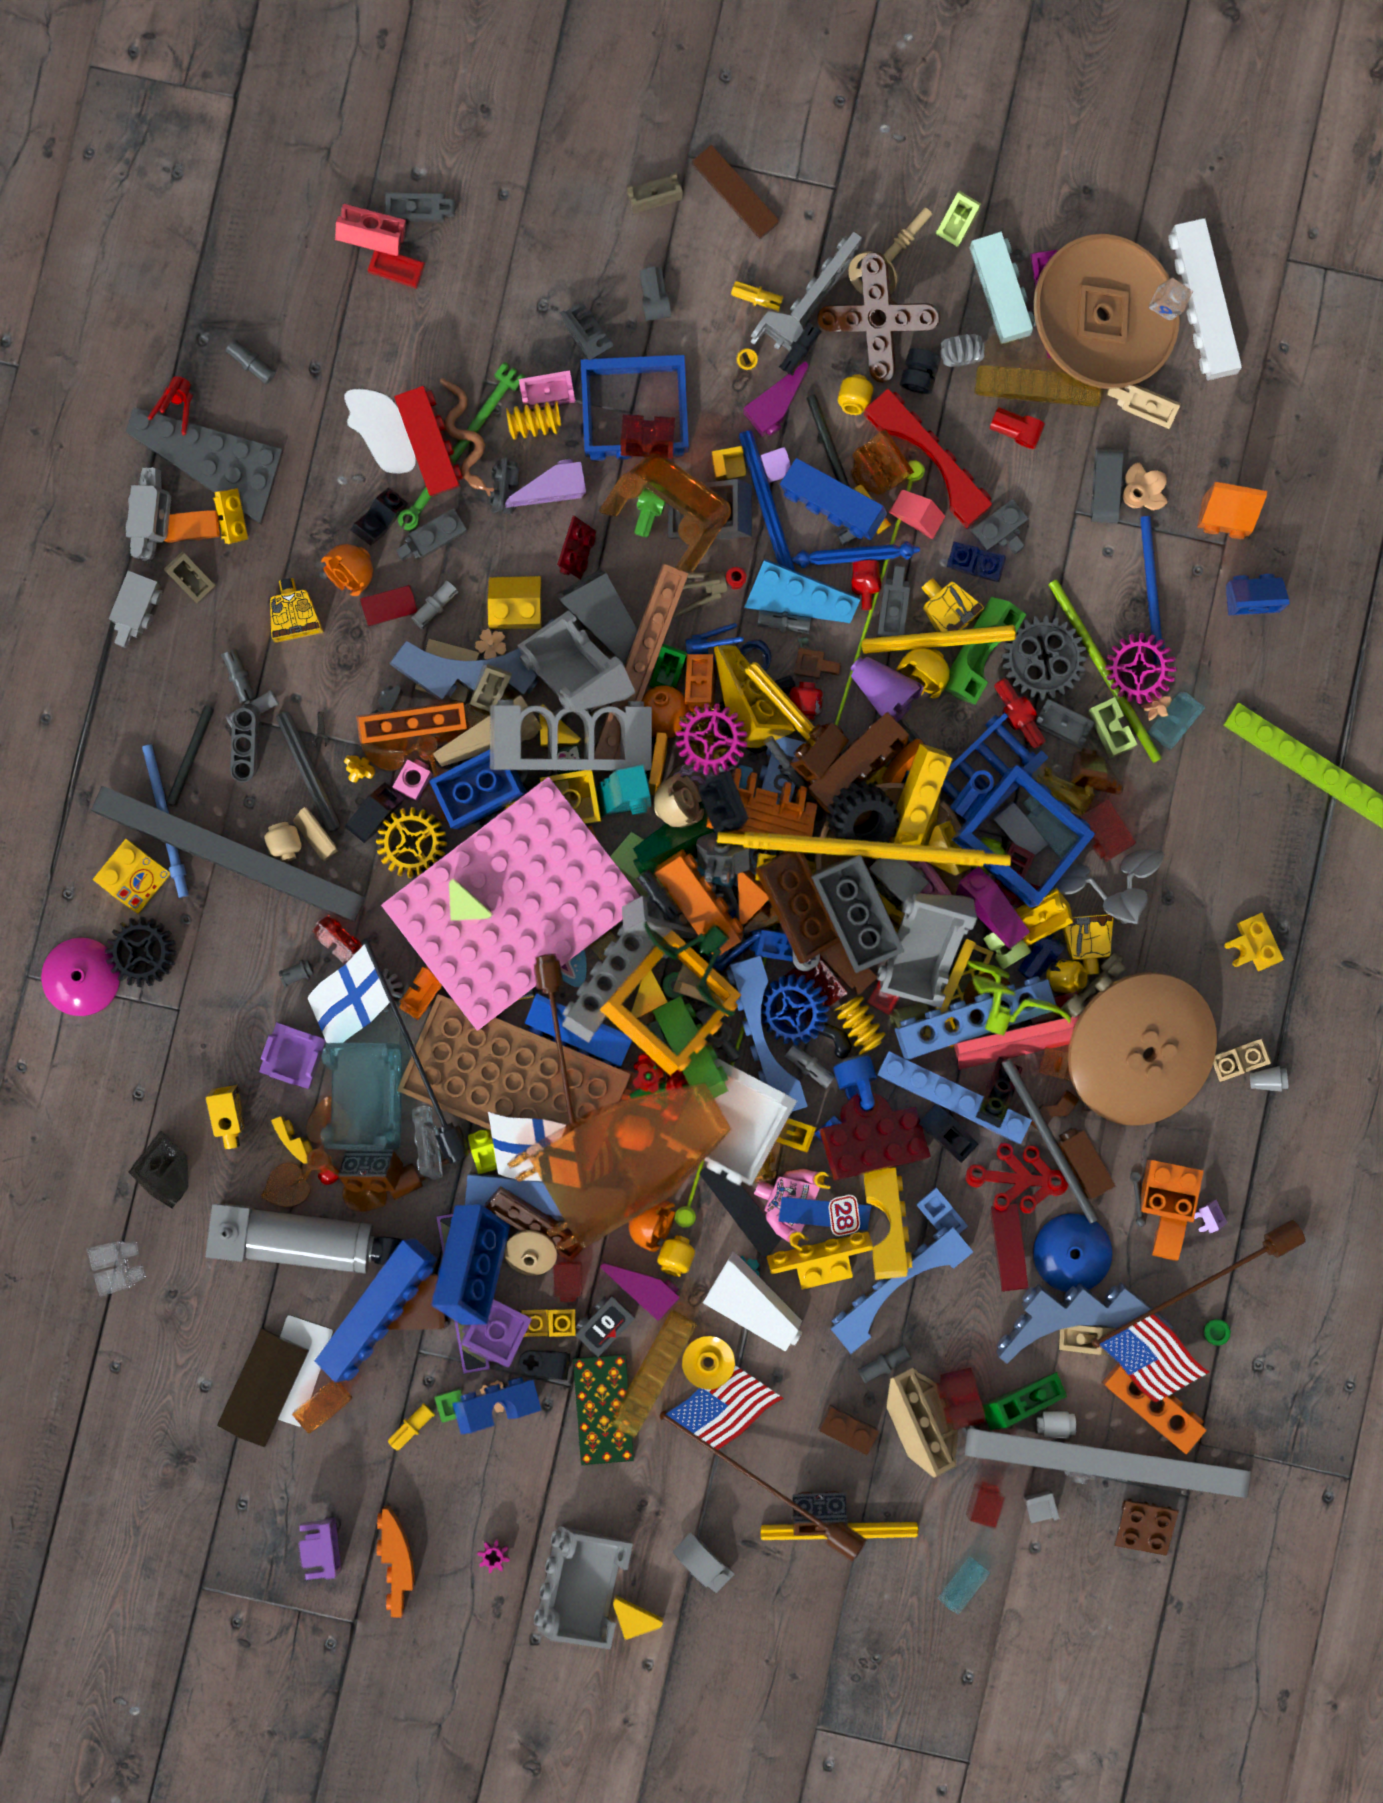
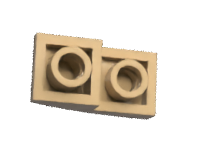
M1261 1038L1215 1055L1213 1065L1221 1082L1271 1064L1272 1061L1265 1042Z

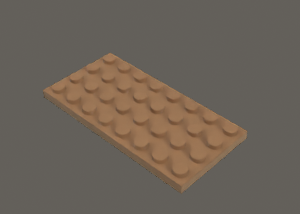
M440 994L437 995L415 1050L441 1110L491 1130L488 1111L507 1117L546 1119L570 1125L557 1043L497 1018H493L477 1031L454 1000ZM563 1046L582 1169L591 1172L632 1074ZM411 1056L397 1091L433 1106L415 1061Z

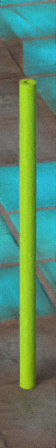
M1057 579L1048 584L1073 628L1076 629L1077 635L1082 637L1081 641L1084 647H1086L1101 676L1116 698L1153 763L1159 761L1162 757L1130 702L1127 701V697L1125 695L1122 697L1118 696L1121 687L1119 686L1114 690L1111 689V685L1116 682V679L1107 680L1106 677L1113 673L1111 670L1105 669L1107 663Z

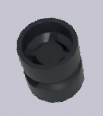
M919 348L909 349L905 362L908 369L903 370L900 386L911 392L931 394L935 382L933 373H937L941 357L928 350Z

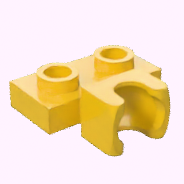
M1263 913L1237 923L1236 925L1241 936L1224 944L1226 949L1235 947L1240 951L1239 958L1232 962L1234 967L1253 960L1257 971H1261L1284 960Z

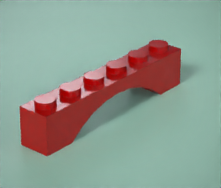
M887 389L865 408L863 415L880 434L906 440L920 448L931 458L946 484L949 496V510L968 529L991 508V496L982 487L978 489L972 482L974 478L965 468L961 470L955 463L957 461L955 456L948 449L944 451L940 447L938 437L931 430L926 431L922 427L920 417L914 411L909 412L903 406L905 402L897 392L892 393Z

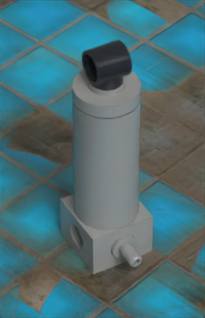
M216 1203L212 1204L205 1257L239 1262L256 1260L338 1271H355V1273L366 1274L369 1262L374 1261L376 1264L385 1265L404 1239L377 1236L376 1238L373 1236V1224L256 1210V1207Z

